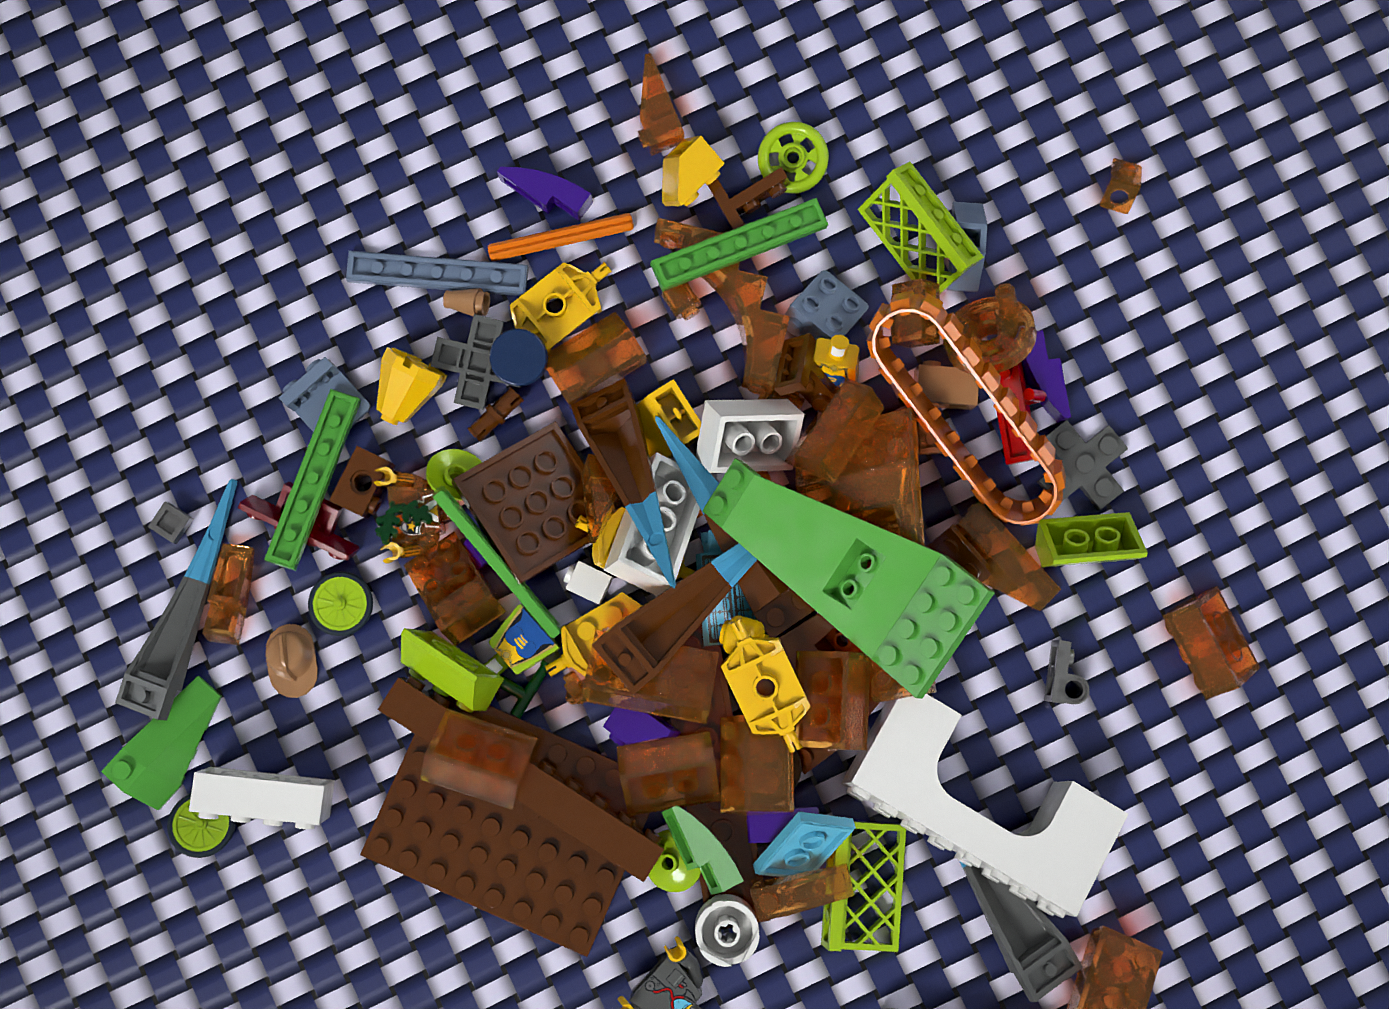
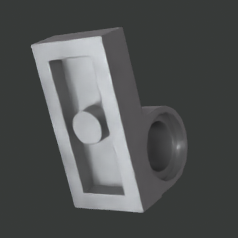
M1052 640L1044 701L1080 704L1088 698L1090 691L1087 681L1081 676L1068 674V667H1072L1074 662V649H1071L1072 642ZM1073 681L1077 691L1073 697L1069 698L1065 693V686L1068 682Z

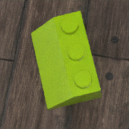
M1130 512L1041 519L1037 525L1035 549L1042 567L1135 560L1145 558L1148 554Z
M404 628L401 633V663L410 668L409 673L422 681L428 680L434 684L432 687L434 691L446 697L450 695L458 700L456 705L464 711L473 713V711L487 710L504 680L503 677L433 631Z

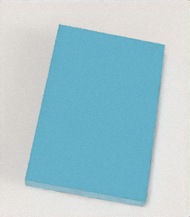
M798 812L754 862L755 874L809 880L854 831L856 827L853 818Z

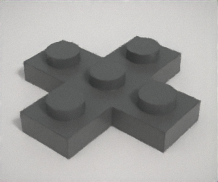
M474 314L467 344L437 337L431 367L460 373L454 403L485 410L491 381L510 385L495 375L490 364V350L493 342L503 332L504 321Z
M1067 420L1046 435L1056 449L1055 458L1063 462L1066 475L1063 500L1080 488L1097 510H1101L1124 492L1122 487L1105 468L1128 450L1127 446L1110 425L1086 443ZM1044 476L1037 481L1039 486L1046 490H1049L1053 484L1045 482Z

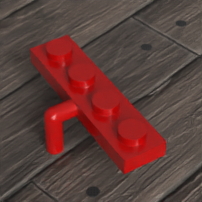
M1011 340L985 347L988 362H991L1001 376V385L1003 387L1009 386L1019 400V409L1022 412L1027 411L1031 416L1029 405L1045 401L1047 395L1043 390L1026 389L1018 341ZM997 412L1006 465L1033 461L1029 448L1020 437L1017 438L1012 432L1013 427L1004 415Z

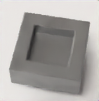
M165 501L148 527L168 541L177 544L194 518Z

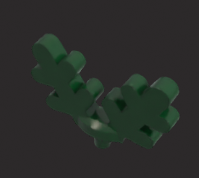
M413 500L407 505L405 503L396 504L394 501H391L389 503L391 508L385 511L386 515L376 518L377 525L380 527H377L375 532L378 537H381L382 544L388 545L391 541V536L395 538L399 535L398 530L393 527L401 526L400 518L396 517L397 515L403 514L402 517L405 523L410 522L412 517L415 526H420L421 522L431 524L433 517L429 513L427 505L419 508L417 500Z

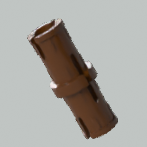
M509 387L493 405L488 404L485 407L487 411L467 429L479 442H482L499 424L503 425L506 422L505 418L524 401L523 398L512 387Z

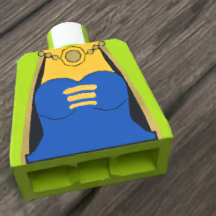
M520 603L488 642L497 653L484 665L498 675L503 673L508 667L515 674L519 675L562 647L555 639L552 640L525 606Z

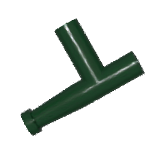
M541 661L540 667L525 688L501 675L504 680L499 688L518 699L510 711L517 718L522 717L548 672L545 668V665L549 664L548 662Z

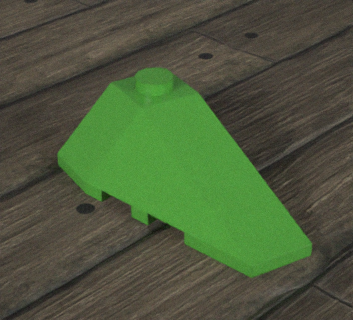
M197 676L174 698L167 721L153 718L116 754L101 772L125 794L156 810H161L182 786L186 777L184 775L191 760L194 759L198 751V744L212 720L222 695L201 676Z

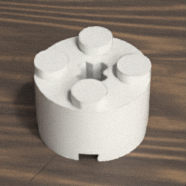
M719 894L703 904L695 920V938L702 955L713 964L727 967L746 961L755 952L760 937L759 925L754 910L745 900L735 895ZM728 924H731L734 933L728 932L725 936L722 935L720 927H726Z

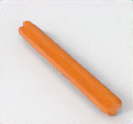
M630 213L496 242L488 245V254L491 261H498L631 231L634 228L633 220Z

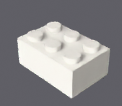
M788 399L705 400L695 457L709 473H726L735 458L742 460L754 471L793 470L805 414Z

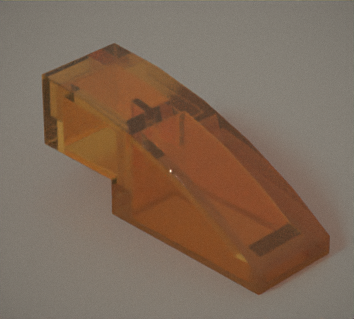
M224 543L222 545L207 599L210 607L202 633L209 642L239 645L251 588L254 561L253 547Z

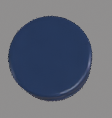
M511 329L499 335L493 342L490 350V364L495 375L503 382L514 386H526L536 382L544 374L548 364V352L543 341L534 333L525 329Z

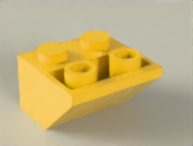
M702 136L683 139L663 159L662 203L665 206L678 207L683 204L685 206L690 205L699 196L697 191L704 184H711L721 174L718 170L725 163Z
M674 379L647 395L637 404L641 415L649 458L656 452L669 459L673 457L655 421V416L660 417L687 448L698 441L701 421Z

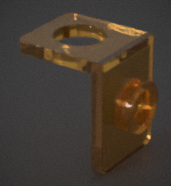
M1114 158L1111 165V179L1100 201V206L1128 214L1141 188L1142 167ZM1122 190L1128 194V199L1124 203L1117 204L1110 199L1111 194L1114 191Z

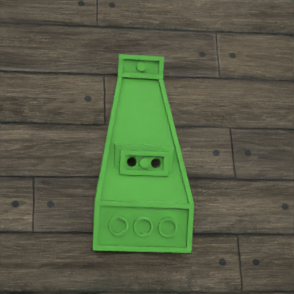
M736 458L702 510L915 698L923 699L995 593L950 557L763 478L742 460ZM871 559V566L867 568V563ZM853 585L854 591L852 594H850V588Z

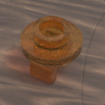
M574 670L563 676V679L566 681L564 687L567 690L565 699L569 704H583L591 697L593 684L589 679L580 680Z

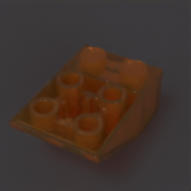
M452 532L404 564L407 573L440 632L455 646L507 612L455 532Z

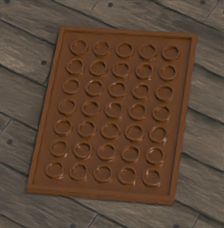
M450 695L446 697L452 701L450 707L460 713L462 709L456 705L458 700ZM489 705L486 711H473L471 713L478 718L476 724L484 729L490 726L504 735L502 739L504 742L511 746L514 743L521 745L530 752L529 758L538 764L541 760L549 763L557 769L555 775L563 780H566L567 777L572 778L583 786L581 790L583 793L591 798L593 794L600 796L609 803L608 809L617 815L620 811L628 814L636 820L634 826L643 830L663 781L528 721L517 718L492 705ZM416 734L413 736L360 853L365 858L588 957L625 871Z

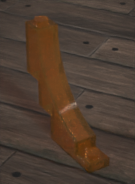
M658 218L655 227L654 243L669 249H683L723 233ZM741 261L702 276L701 278L716 290L726 303L739 329L744 352L742 387L747 388L754 394H771L790 316L760 309L768 277L740 271Z

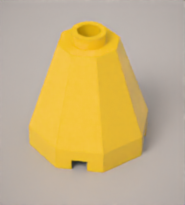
M387 347L381 360L376 409L382 413L381 419L393 425H397L398 422L406 423L443 386L447 374L439 368L431 367L430 363L429 366L421 362L422 359L397 348L391 349Z

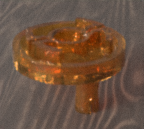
M1009 283L1001 284L996 288V297L978 299L963 306L954 313L964 326V336L967 339L973 338L983 352L982 357L985 358H982L985 363L991 362L998 373L1006 371L1023 361L1033 349L1037 338V330L1031 311L1026 305L1017 300L1015 287H1011ZM1020 326H1025V327H1021V328H1020V332H1019L1017 338L1014 340V338L1016 337V335H1017V333H1018V331H1019V327H1020ZM988 335H998L997 337L991 340H982L984 337ZM943 339V345L950 362L959 370L972 374L965 363L961 364L956 358L958 354L949 342Z

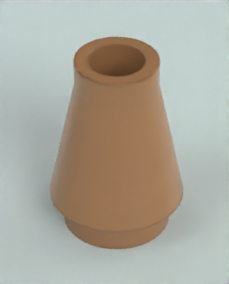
M481 288L455 291L446 290L443 296L444 308L453 309L472 317L474 314L486 316L490 307V295L488 292H483Z

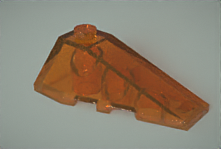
M980 501L973 504L954 523L957 529L994 570L993 574L982 582L983 584L1003 592L1007 596L1037 611H1041L1061 590L1009 530Z

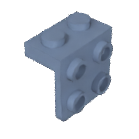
M823 270L794 300L780 323L792 335L801 336L811 333L815 339L825 338L831 340L834 335L845 336L867 311L868 304L830 272Z
M326 357L322 360L317 359L307 367V373L299 380L295 379L289 382L283 389L284 393L278 397L286 407L295 411L313 432L330 389L360 398L361 403L352 426L371 409L370 403Z

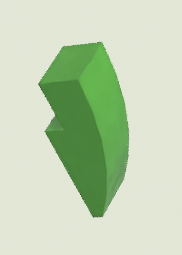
M678 805L662 812L687 871L699 867L711 895L724 892L744 881L722 844L694 816Z

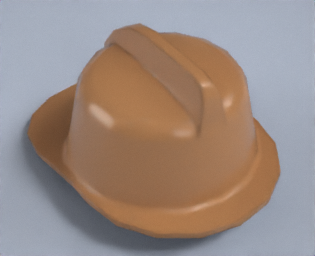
M286 624L278 627L271 633L266 643L265 656L269 678L272 686L279 694L290 698H298L306 695L317 681L318 667L314 642L311 634L299 625Z

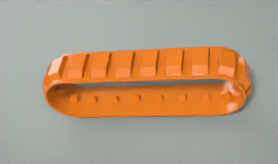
M913 290L894 294L890 304L882 303L869 324L872 332H870L866 341L871 358L876 359L880 365L879 372L889 384L893 383L897 387L899 398L908 409L913 408L917 413L916 420L926 433L931 432L933 434L936 446L945 457L949 456L953 460L952 467L963 481H969L972 485V493L981 504H986L989 507L993 516L1005 523L1010 522L1024 526L1039 523L1046 515H1053L1062 503L1063 489L1066 485L1062 460L1055 459L1056 449L1045 435L1040 436L1037 433L1038 425L1027 411L1022 412L1019 409L1018 398L1009 386L1003 387L1001 385L1000 374L991 362L985 363L982 360V350L972 337L967 339L964 336V326L953 312L950 314L946 312L942 307L943 302L929 293H926L925 296L914 294ZM914 312L920 314L919 316L926 320L929 319L939 329L938 334L942 339H946L958 354L956 358L961 364L965 363L976 378L975 383L980 389L983 388L995 403L993 407L996 411L1004 415L1013 427L1012 432L1017 438L1020 437L1031 451L1030 456L1035 462L1038 461L1046 471L1043 473L1045 482L1053 483L1049 490L1043 489L1038 498L1032 500H1015L1005 496L996 488V483L986 475L978 464L977 458L970 454L960 441V436L957 432L952 430L941 416L942 413L938 407H934L923 392L919 382H915L905 369L903 361L897 358L889 348L891 346L889 336H883V327L890 329L895 321L891 316L898 313L901 316H905Z

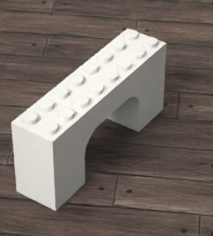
M901 685L894 687L841 784L848 787L846 793L861 802L863 800L873 802L875 804L873 809L888 818L890 816L898 817L902 820L900 825L914 834L918 832L928 835L927 842L943 851L944 849L953 850L956 852L954 858L965 865L983 868L982 875L996 883L1000 881L1006 885H1011L1009 891L1025 900L1028 898L1032 901H1038L1036 907L1051 916L1055 914L1061 918H1064L1065 915L1077 917L1128 813L1074 781L1053 782L1031 825L1018 834L1007 831L952 798L943 789L938 779L937 765L939 757L962 715L928 694H925L923 699L915 698Z

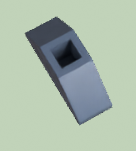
M953 202L951 215L984 258L966 271L947 290L978 292L986 255L987 220L984 207L980 203ZM949 260L948 272L955 273L957 269Z

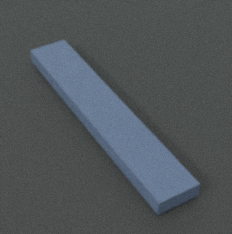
M349 251L346 281L349 283L451 291L481 288L483 292H488L489 294L521 296L527 289L528 265Z

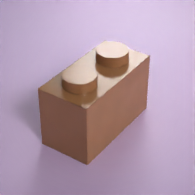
M924 361L923 365L919 364L914 370L915 382H919L923 392L934 407L972 410L978 405L979 387L975 383L976 378L965 363H955L953 367L941 366V362Z

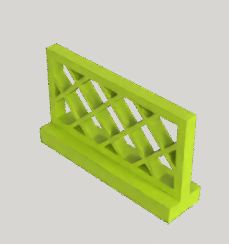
M909 161L893 169L886 176L887 180L857 210L922 295L925 296L926 293H929L937 298L966 271L980 262L984 256ZM891 186L899 193L900 202L890 200ZM873 204L882 205V219L877 218L871 211L870 207ZM890 207L900 208V222L890 220ZM908 210H912L916 215L918 225L908 224ZM890 227L900 229V242L894 241L890 236ZM908 230L918 232V246L908 244ZM926 234H930L935 240L937 249L926 247ZM908 251L918 252L919 266L913 265L910 262ZM926 254L937 256V269L926 267ZM944 258H949L957 269L955 273L944 271ZM926 274L937 276L936 290L933 291L926 283Z
M854 821L855 829H864L870 836V839L857 849L852 843L851 833L826 861L821 945L828 951L847 949L898 952L906 829L900 824ZM871 830H879L875 834L871 832ZM887 831H897V842L887 851L878 839ZM875 843L884 855L871 866L862 854ZM860 858L868 870L855 881L849 874L850 865ZM889 859L895 866V873L885 883L876 871ZM873 874L882 887L869 898L860 886ZM857 889L866 902L853 913L847 906L848 897ZM887 891L893 898L892 907L883 914L874 902ZM871 906L880 918L867 930L858 917ZM847 912H848L849 915H850V917L846 920V916H847ZM855 921L864 933L855 942L845 941V931ZM883 923L891 930L890 943H878L872 936ZM869 938L872 942H864V941H866V940Z

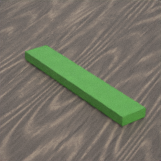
M817 198L654 259L650 265L663 292L826 229L829 224Z
M330 389L264 558L266 562L294 571L297 570L361 403L360 398Z
M441 485L436 489L432 496L552 640L561 633L559 622L525 582L520 585L518 584L513 573L501 556L497 554L486 535L445 486Z

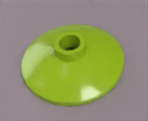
M443 450L429 460L426 468V478L434 491L442 485L445 486L455 500H462L452 485V480L482 462L475 455L464 450Z
M667 829L657 833L663 838L661 843L665 845V848L649 873V878L656 886L668 892H682L689 889L701 876L699 867L687 871L670 830ZM667 857L672 859L673 868L667 866L665 861Z

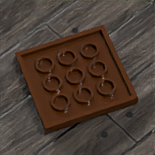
M556 421L455 477L451 482L497 554L501 556L513 573L519 585L593 541L590 538L592 534L575 527L580 515L596 523H602L615 511Z

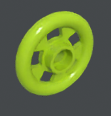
M786 122L774 127L763 138L758 150V166L763 178L780 167L786 172L796 173L794 182L790 181L791 184L786 186L787 190L784 193H801L814 187L824 176L829 161L828 147L822 135L812 126L802 122ZM791 134L794 142L782 147L779 138ZM806 138H808L815 147L809 153H807L804 146L800 144ZM770 153H779L778 161L780 165H770ZM790 154H797L799 160L796 163H790L787 160ZM808 160L816 164L810 175L802 171Z

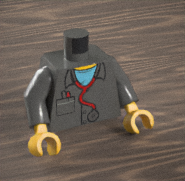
M676 936L674 938L677 943L675 948L669 949L666 945L664 946L666 954L630 993L629 1000L632 1003H629L623 996L618 997L617 1000L623 1005L621 1009H701L696 1004L702 996L701 986L703 983L699 962L683 945L680 937Z

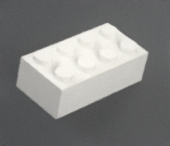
M656 452L650 457V463L676 581L700 507L677 462ZM625 509L604 571L658 596L671 586L630 514Z
M208 767L194 772L189 811L199 812L198 817L203 819H218L219 815L231 816V821L248 823L251 819H263V824L269 826H282L283 822L296 823L295 828L315 829V825H320L330 818L335 780Z

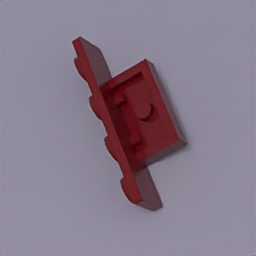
M287 482L283 485L276 506L255 495H251L240 501L238 508L246 512L250 518L263 520L273 525L276 529L294 483ZM324 498L306 545L317 546L327 551L335 559L349 560L358 553L359 546L333 534L343 507Z

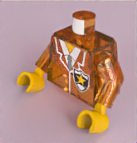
M388 467L375 469V471H381L385 474L384 482L374 481L376 486L392 485L387 487L389 503L394 501L396 504L405 503L407 505L411 501L417 500L419 508L427 505L429 513L433 517L431 524L421 522L420 526H415L412 517L410 522L405 523L402 517L403 514L397 515L396 517L400 518L401 526L393 527L398 530L399 535L395 538L392 537V542L380 548V550L390 549L393 556L384 559L383 562L391 563L399 557L408 558L424 554L438 543L441 535L446 534L445 520H451L450 517L432 497L434 490L426 479L413 473L393 472Z

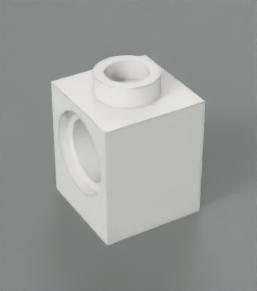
M578 561L576 566L571 565L564 578V582L568 583L565 589L601 605L613 580L612 576Z

